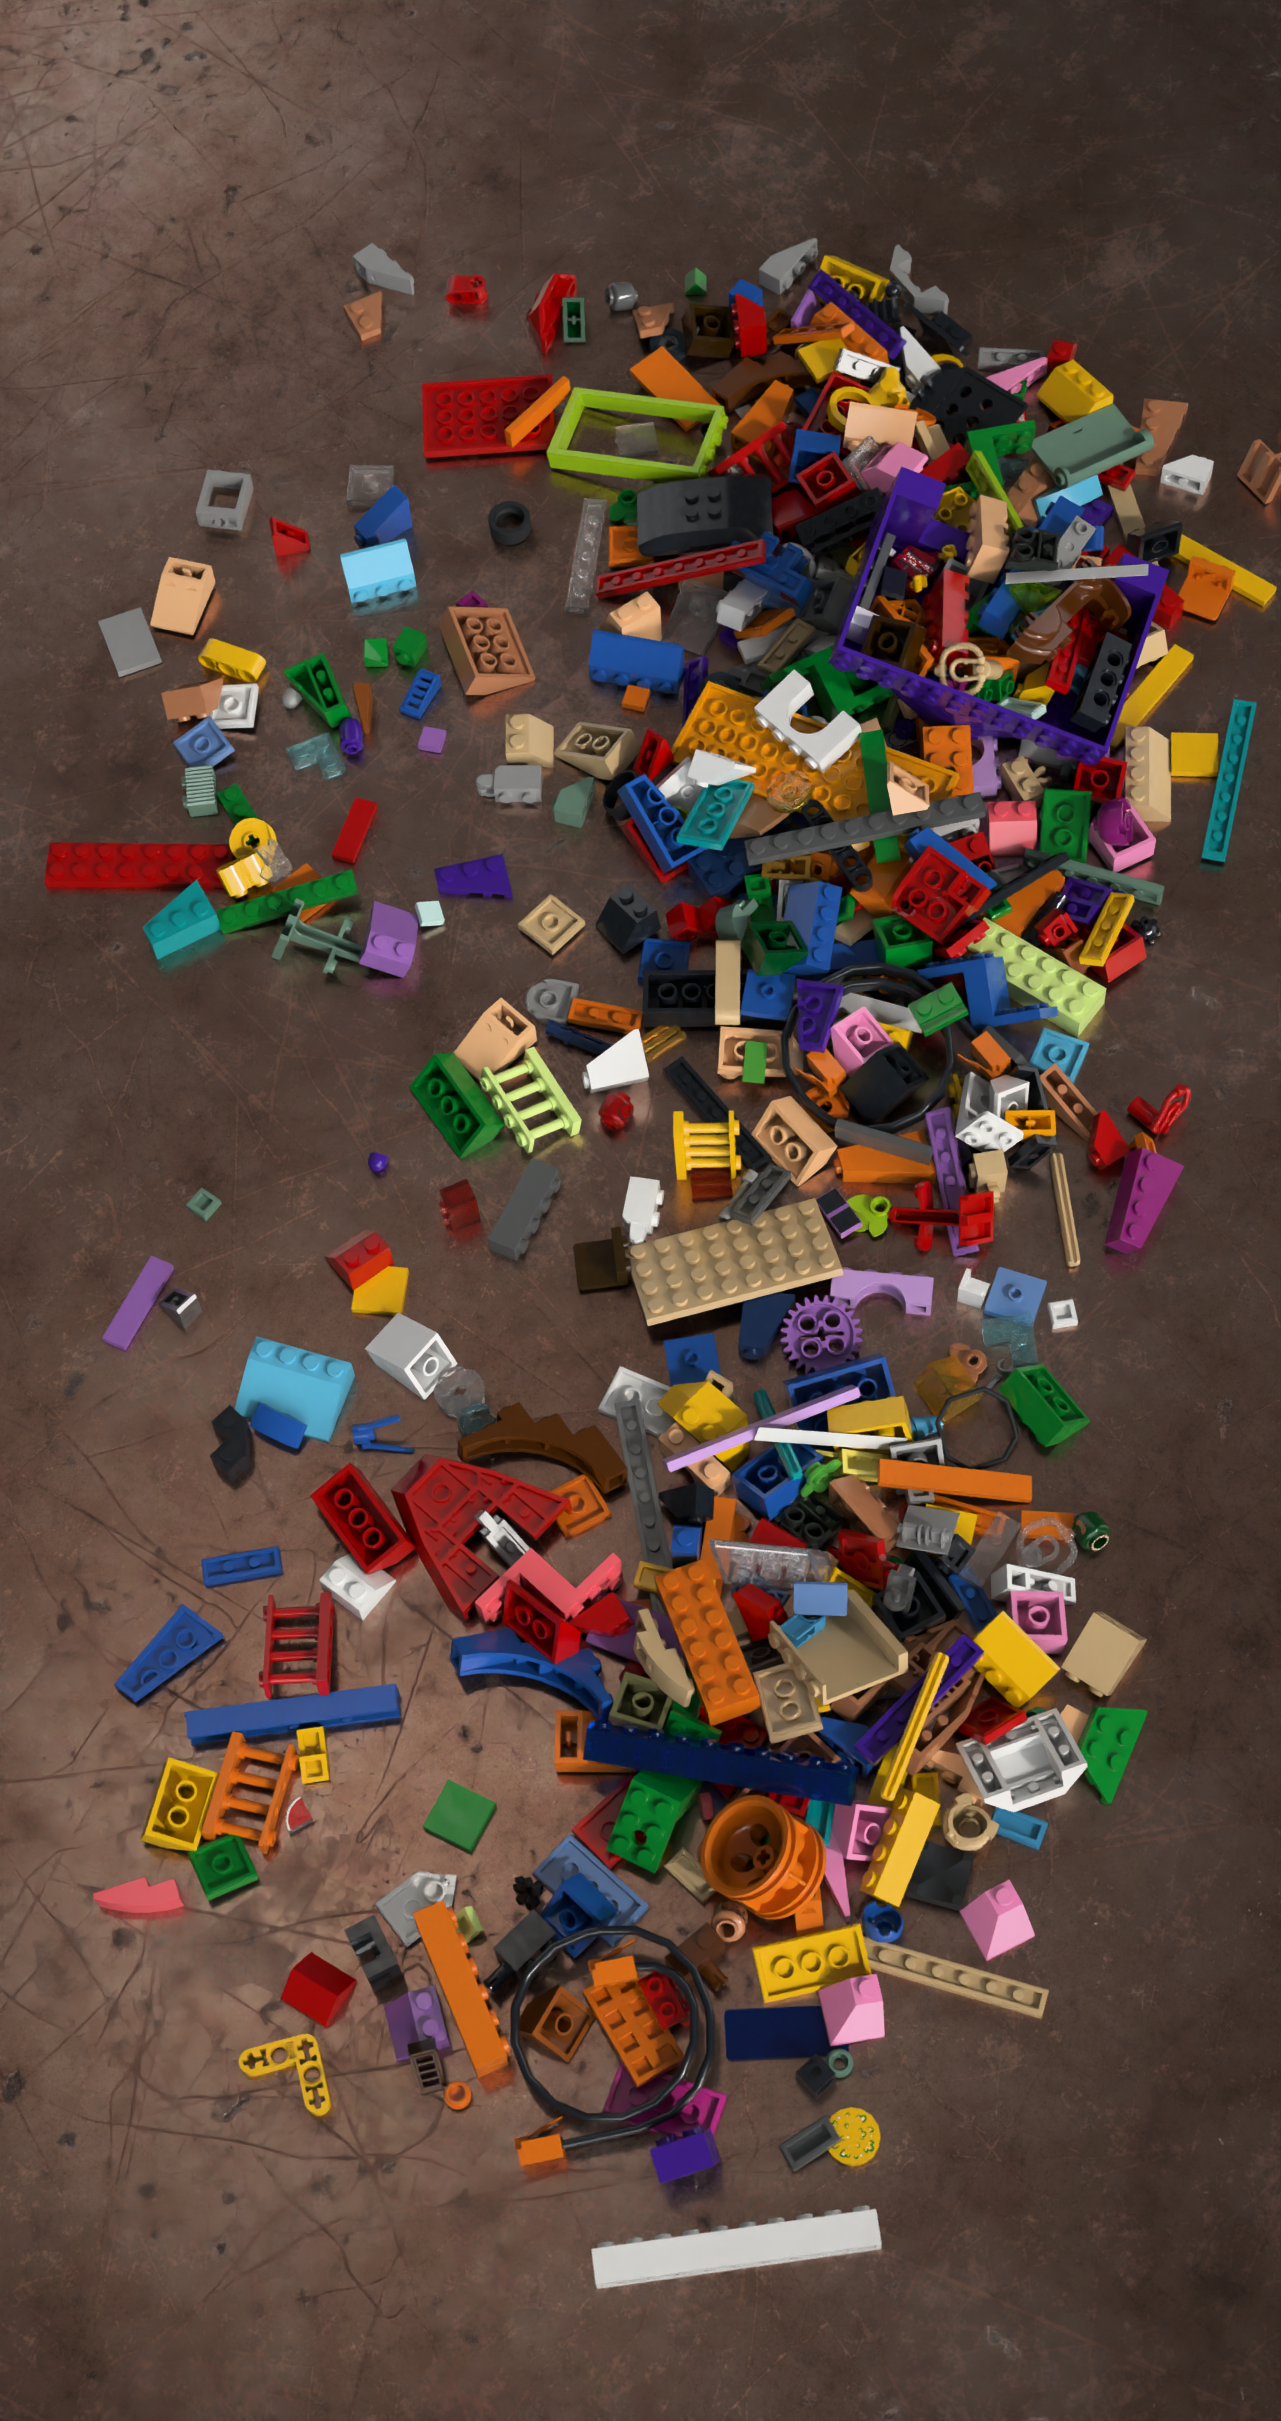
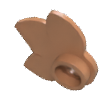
M964 1343L949 1345L948 1352L950 1357L945 1358L940 1363L937 1372L942 1376L955 1378V1391L957 1393L964 1392L976 1384L978 1374L986 1369L988 1360L982 1351L977 1349L971 1350ZM973 1358H978L977 1364H970Z

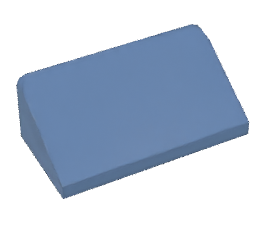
M794 1581V1614L847 1615L848 1583Z

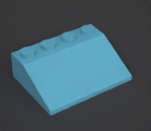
M256 1337L247 1359L235 1410L245 1419L252 1420L258 1404H266L280 1413L290 1415L308 1425L304 1436L329 1442L355 1377L352 1363Z

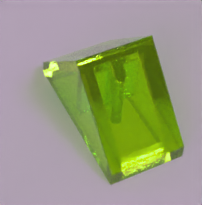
M1037 582L1015 583L1009 586L1010 593L1025 616H1028L1030 612L1039 614L1045 611L1062 595V590Z

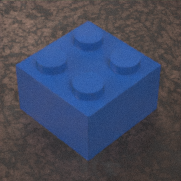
M796 429L789 465L788 482L799 483L796 477L797 474L834 451L839 457L841 436Z

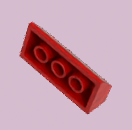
M351 1463L347 1464L310 1495L367 1575L397 1564L416 1548V1545L361 1470Z

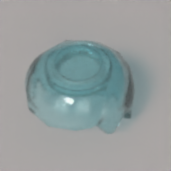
M477 1402L467 1406L461 1412L457 1425L462 1437L466 1434L475 1433L486 1425L496 1422V1418L491 1415L488 1405Z

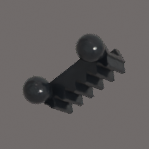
M892 281L884 289L885 295L889 300L883 298L881 301L874 300L873 303L865 302L864 304L887 325L901 322L898 297L901 295L902 288L899 283ZM848 291L860 301V296L856 291Z

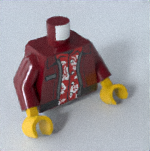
M951 544L944 546L942 552L921 551L912 545H908L901 553L891 548L887 562L891 568L908 572L905 596L909 599H915L935 579L943 559L947 563L949 557L954 559L957 553L955 546Z

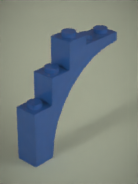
M510 1628L452 1639L450 1661L459 1676L479 1673H502L539 1680L559 1688L576 1698L591 1711L599 1723L608 1721L614 1701L612 1695L605 1690L599 1677V1673L602 1671L601 1662L598 1657H595L590 1648L579 1650L578 1653L567 1659L553 1664L527 1642L522 1643L520 1637H517Z

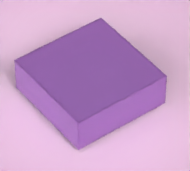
M424 726L418 742V749L441 753L447 736L446 730Z

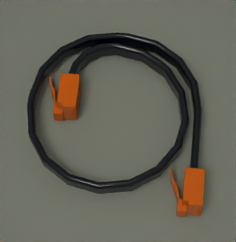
M886 962L849 965L818 981L839 984L855 976L885 974L910 981L926 994L938 989L914 970ZM884 978L849 980L841 984L844 988L843 996L851 992L884 990L908 997L913 1001L924 997L923 994L912 986ZM796 1003L791 1008L781 1035L783 1073L801 1104L828 1127L835 1129L838 1118L832 1117L805 1094L790 1067L789 1041L799 1017V1008ZM964 1018L954 1022L971 1041V1054L978 1062L968 1060L960 1054L957 1055V1059L973 1068V1070L983 1074L989 1081L1001 1077L1011 1070V1058L987 1031L979 1036ZM949 1026L940 1029L945 1038L947 1063L938 1089L918 1110L892 1123L863 1126L895 1134L924 1120L925 1113L932 1111L944 1098L955 1068L952 1032ZM825 1049L824 1053L807 1051L808 1067L817 1078L810 1073H804L797 1067H794V1071L810 1083L820 1087L831 1098L847 1081L845 1070L827 1049Z
M597 1926L587 1928L551 1943L525 1970L511 2004L510 2045L524 2080L554 2109L585 2122H624L658 2107L685 2079L698 2046V2004L690 1985L675 1970L657 1962H636L633 1955L603 1961L621 1953L623 1948L636 1942L633 1939L612 1950L605 1957L588 1961L594 1986L598 1989L639 1980L638 1971H655L671 1978L683 1990L689 2004L690 2042L679 2070L652 2100L622 2113H586L556 2100L532 2075L520 2045V2007L533 1976L557 1951L587 1938L601 1935H636L667 1948L690 1971L703 2002L706 2015V2055L694 2085L669 2111L637 2125L563 2140L562 2134H556L530 2140V2137L548 2130L550 2125L563 2119V2116L538 2128L533 2134L514 2138L520 2166L565 2158V2149L642 2133L674 2119L702 2090L715 2056V2015L711 1999L697 1966L671 1940L638 1926Z

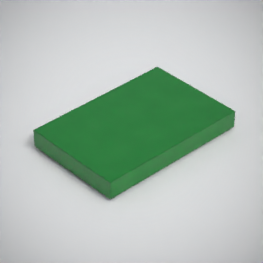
M1044 789L1039 851L1052 855L1066 852L1070 860L1087 863L1092 801L1091 791Z

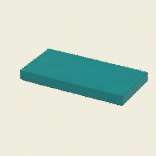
M735 779L718 786L709 784L708 788L703 787L676 837L677 843L722 851L755 789L754 782Z

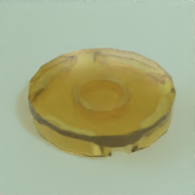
M793 770L788 774L782 773L775 777L766 791L767 802L774 811L783 814L801 809L812 796L813 786L809 777L804 772Z

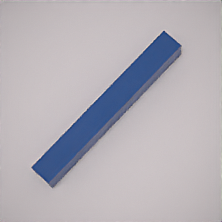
M396 1684L330 1692V1695L319 1696V1694L187 1711L184 1712L187 1724L188 1739L191 1738V1745L228 1741L232 1731L243 1733L244 1738L295 1732L299 1729L320 1726L325 1728L399 1718V1691Z

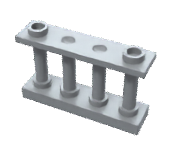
M1079 516L1075 517L1059 541L1057 570L1072 568L1081 555V550L1096 530L1095 527ZM1062 581L1029 583L1035 587V590L1020 613L1026 617L1030 612H1035L1045 606L1047 601L1044 599V596L1051 592L1055 585L1059 586Z

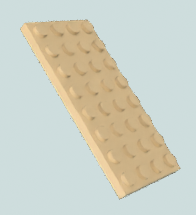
M815 1198L764 1211L752 1226L733 1219L729 1222L725 1221L629 1246V1250L624 1251L625 1258H630L632 1271L630 1274L648 1326L843 1275V1268Z

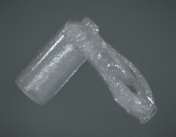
M1054 1517L1040 1518V1520H1035L1029 1523V1525L1024 1526L1016 1540V1545H1018V1566L1042 1571L1038 1568L1039 1566L1058 1556L1060 1545L1050 1535L1040 1536L1030 1545L1024 1547L1025 1536L1030 1531L1044 1525L1046 1526V1524L1057 1527L1058 1531H1060L1058 1533L1064 1542L1069 1545L1068 1547H1070V1554L1067 1560L1048 1573L1061 1575L1072 1566L1076 1560L1075 1558H1077L1078 1549H1076L1077 1546H1075L1076 1543L1073 1540L1075 1533L1070 1527L1065 1528V1525ZM1048 1540L1053 1543L1054 1552L1049 1556H1044L1042 1559V1552L1038 1546L1042 1541Z

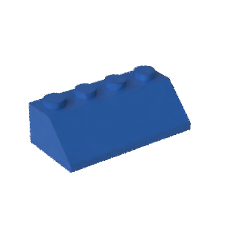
M594 629L588 664L590 679H595L599 682L606 681L617 683L621 686L629 684L661 691L665 694L678 695L685 674L683 645Z
M821 881L789 886L783 921L793 922L809 954L783 973L818 982L829 972L842 887Z

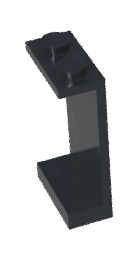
M1026 1065L1014 1067L1008 1076L1029 1082L1027 1110H1048L1038 1068L1027 1067ZM1035 1134L1026 1143L1019 1141L1020 1148L1008 1158L1009 1166L1012 1168L1031 1169L1058 1146L1056 1137Z

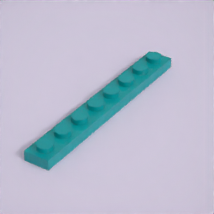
M1233 700L1201 858L1225 862L1257 705L1255 702Z

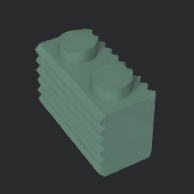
M213 765L185 768V776H181L182 788L186 790L187 794L182 796L184 809L189 810L190 817L192 818L195 816L217 815L216 775Z

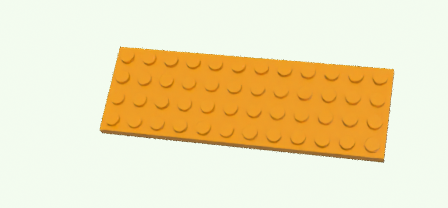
M707 682L671 748L675 758L671 762L673 765L678 766L687 756L692 761L696 749L717 753L757 768L755 773L738 778L737 780L754 782L755 789L752 794L767 801L802 813L801 807L803 803L807 800L815 799L823 805L834 822L870 815L860 739L822 774L818 769H811L804 761L805 758L800 754L798 756L793 754L785 741L779 742L768 727L764 729L756 721L757 715L754 707L761 700L713 682ZM795 713L791 719L790 726L800 733L811 734L824 729L827 724ZM885 746L887 763L891 761L929 785V802L950 798L960 779L959 773ZM811 807L806 811V814L814 816L819 812V809ZM912 832L898 835L900 851L907 854L909 853L903 845L909 841L907 836Z

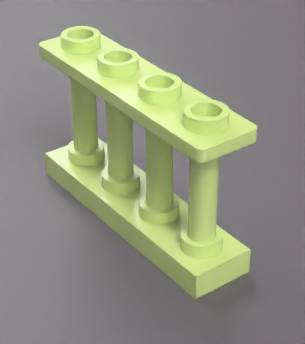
M535 1047L526 1049L522 1064L496 1075L492 1074L488 1066L482 1069L480 1078L482 1089L485 1092L488 1091L492 1098L493 1106L496 1110H500L506 1126L513 1130L518 1145L523 1147L527 1153L533 1151L534 1139L560 1128L566 1129L570 1137L579 1134L582 1119ZM524 1073L530 1074L533 1078V1083L506 1094L499 1085V1083ZM537 1091L542 1092L546 1098V1101L519 1112L516 1111L511 1103ZM549 1109L554 1111L558 1119L532 1130H528L523 1120Z

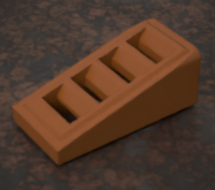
M353 683L352 689L362 729L365 734H369L373 705L371 684Z

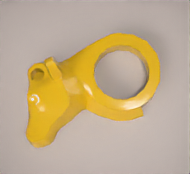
M887 367L882 371L880 379L868 392L856 387H843L831 392L832 395L828 401L826 411L831 425L840 432L845 433L847 418L841 415L837 409V403L843 399H853L863 404L894 408L895 404L910 405V401L907 399L906 388L900 382L899 371L895 367Z

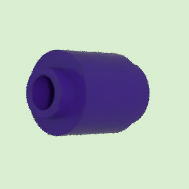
M353 718L343 720L339 727L340 748L348 754H355L363 748L362 726L358 720Z

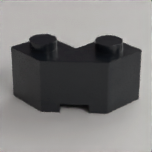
M229 1405L211 1422L216 1435L224 1443L210 1455L214 1467L227 1480L233 1483L251 1466L250 1443L252 1432L247 1420Z

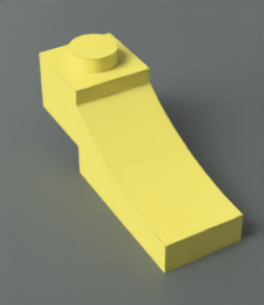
M841 1449L838 1453L816 1450L824 1456L825 1460L822 1465H826L834 1459L841 1461V1466L833 1473L834 1479L854 1475L859 1481L862 1479L863 1481L877 1482L879 1459H889V1455Z

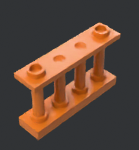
M232 1731L201 1831L205 1841L212 1842L217 1839L218 1835L226 1833L259 1841L258 1846L261 1853H268L269 1846L273 1847L276 1840L277 1831L274 1829L292 1770L296 1771L299 1763V1755H297L293 1744H288L286 1754H280L249 1747L243 1733ZM248 1757L282 1765L278 1780L241 1772L239 1768L241 1759ZM240 1782L275 1790L271 1804L268 1805L233 1797V1794H231L233 1784ZM231 1807L267 1815L263 1830L225 1822V1819H223L225 1810H229Z

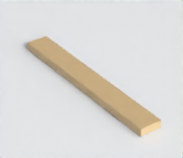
M863 1936L870 1969L1042 2019L1049 1992L1048 1989L894 1944L875 1942Z

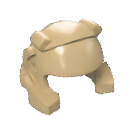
M969 1792L955 1798L954 1803L949 1808H946L942 1822L945 1839L954 1848L956 1847L964 1851H977L988 1840L991 1841L994 1838L999 1824L991 1820L989 1814L984 1809L972 1805L973 1799Z

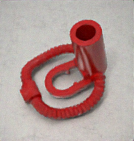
M1177 1084L1165 1097L1159 1112L1143 1098L1137 1096L1129 1104L1127 1111L1154 1134H1166L1172 1123L1188 1107L1191 1090L1188 1086ZM1182 1095H1184L1182 1102L1177 1100L1169 1107L1173 1099L1179 1098Z

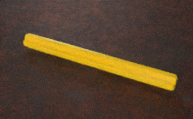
M941 1652L935 1653L881 1788L880 1796L886 1800L892 1801L895 1798L949 1662V1656Z

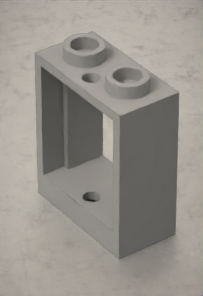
M207 470L196 508L199 526L242 531L254 489L251 475L221 470ZM213 487L240 490L236 508L208 506Z

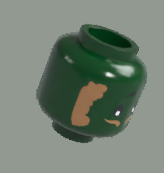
M1094 1511L1082 1512L1075 1517L1071 1532L1083 1549L1100 1550L1109 1541L1111 1530L1099 1513Z

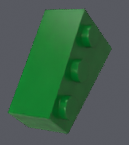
M324 652L282 670L290 686L301 695L331 728L340 725L345 719L352 718L333 669Z

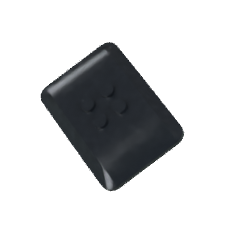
M729 474L678 479L643 486L637 493L639 553L643 556L651 557L711 551L729 547L734 540L741 544L759 540L764 531L773 534L770 478L764 474Z

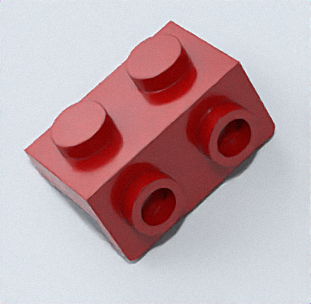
M653 1971L639 1979L638 1983L662 2029L666 2030L677 2023L683 2026L689 2024V2004L686 1997L682 1998L677 1989L679 1986L671 1978Z

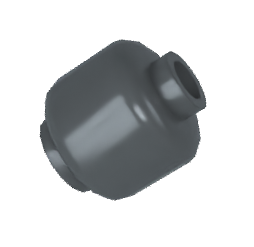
M628 281L612 282L605 290L606 305L613 311L630 310L638 300L637 289H634L633 285Z

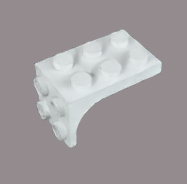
M970 1072L964 1078L955 1137L982 1153L1002 1149L1005 1152L1022 1140L1024 1133L989 1112L990 1083Z

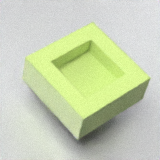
M472 1906L464 1907L455 1915L459 1926L455 1930L457 1933L462 1931L467 1944L484 1930Z

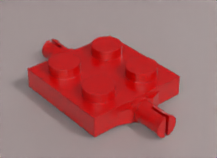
M848 1529L838 1532L839 1548L829 1546L826 1552L832 1554L840 1561L844 1573L864 1586L879 1590L886 1589L891 1569L897 1571L900 1564L887 1560L884 1539Z

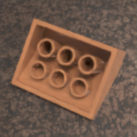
M447 607L438 626L465 695H488L535 680L536 677L508 608Z

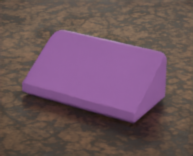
M809 289L806 291L791 319V328L809 326L814 314L822 309L817 298Z

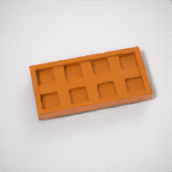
M639 1980L598 1989L592 1985L583 1990V1996L636 2088L681 2064L684 2054L669 2028L666 2030L661 2028L638 1983Z

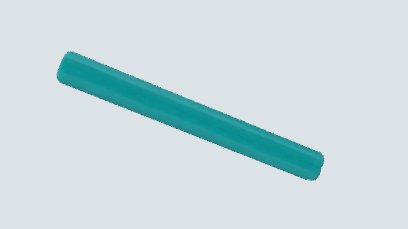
M763 1389L755 1391L753 1393L754 1402L762 1419L775 1415L776 1412L766 1391ZM773 1442L789 1478L792 1481L801 1479L803 1477L802 1468L790 1443Z

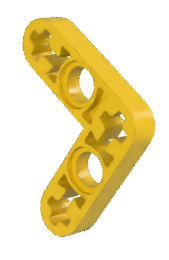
M301 2034L249 2048L242 2052L239 2057V2066L248 2076H258L296 2065L307 2110L315 2116H322L329 2111L331 2098L321 2052L317 2040L312 2035ZM308 2041L309 2045H313V2047L309 2048L311 2059L313 2060L317 2057V2061H307L303 2050L299 2051V2048L303 2047V2042ZM277 2048H283L287 2052L286 2058L282 2062H274L271 2058L272 2052ZM262 2052H266L269 2065L265 2066L264 2061L256 2062L254 2069H250L248 2065H245V2063L249 2062L250 2056H254L255 2060L264 2058ZM311 2067L317 2068L320 2072L319 2078L314 2082H308L304 2078L305 2071ZM314 2088H317L320 2098L325 2099L319 2109L315 2105H311V2102L315 2101L314 2092L312 2091Z

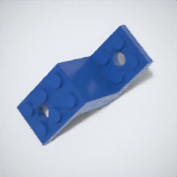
M994 953L977 954L966 958L925 964L926 969L917 970L918 974L925 979L964 973L971 1023L974 1030L984 1029L987 1026L998 1027L1059 1016L1057 1006L1048 1007V1003L1011 1008L1003 956L994 957Z

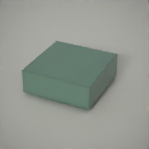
M201 1187L186 1204V1207L206 1222L222 1203L220 1199Z

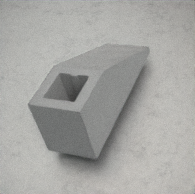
M812 238L771 255L759 268V284L781 295L785 289L792 285L793 280L804 272L809 262L814 261L817 257V239Z
M371 243L353 255L355 271L368 283L410 295L415 294L414 279L411 274L404 272L395 260L392 261L382 248L379 249Z

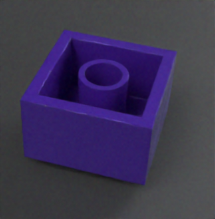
M702 2125L682 2132L683 2137L677 2139L676 2135L672 2134L655 2141L656 2146L650 2149V2153L660 2184L713 2167L721 2162L711 2128L703 2130Z

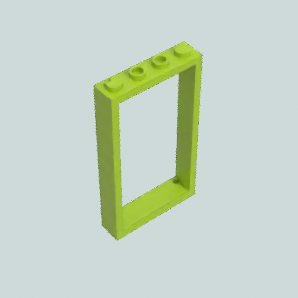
M574 387L547 450L550 468L653 482L708 476L709 465L711 462H714L715 450L722 441V432L727 428L728 416L725 415L724 406ZM584 407L710 423L693 467L567 450Z

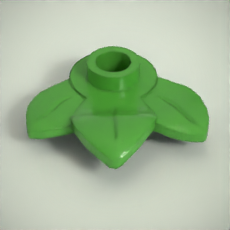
M834 1459L826 1465H822L820 1462L812 1464L804 1473L807 1483L801 1489V1496L807 1497L813 1491L821 1493L828 1489L829 1483L834 1480L833 1473L841 1466V1461Z

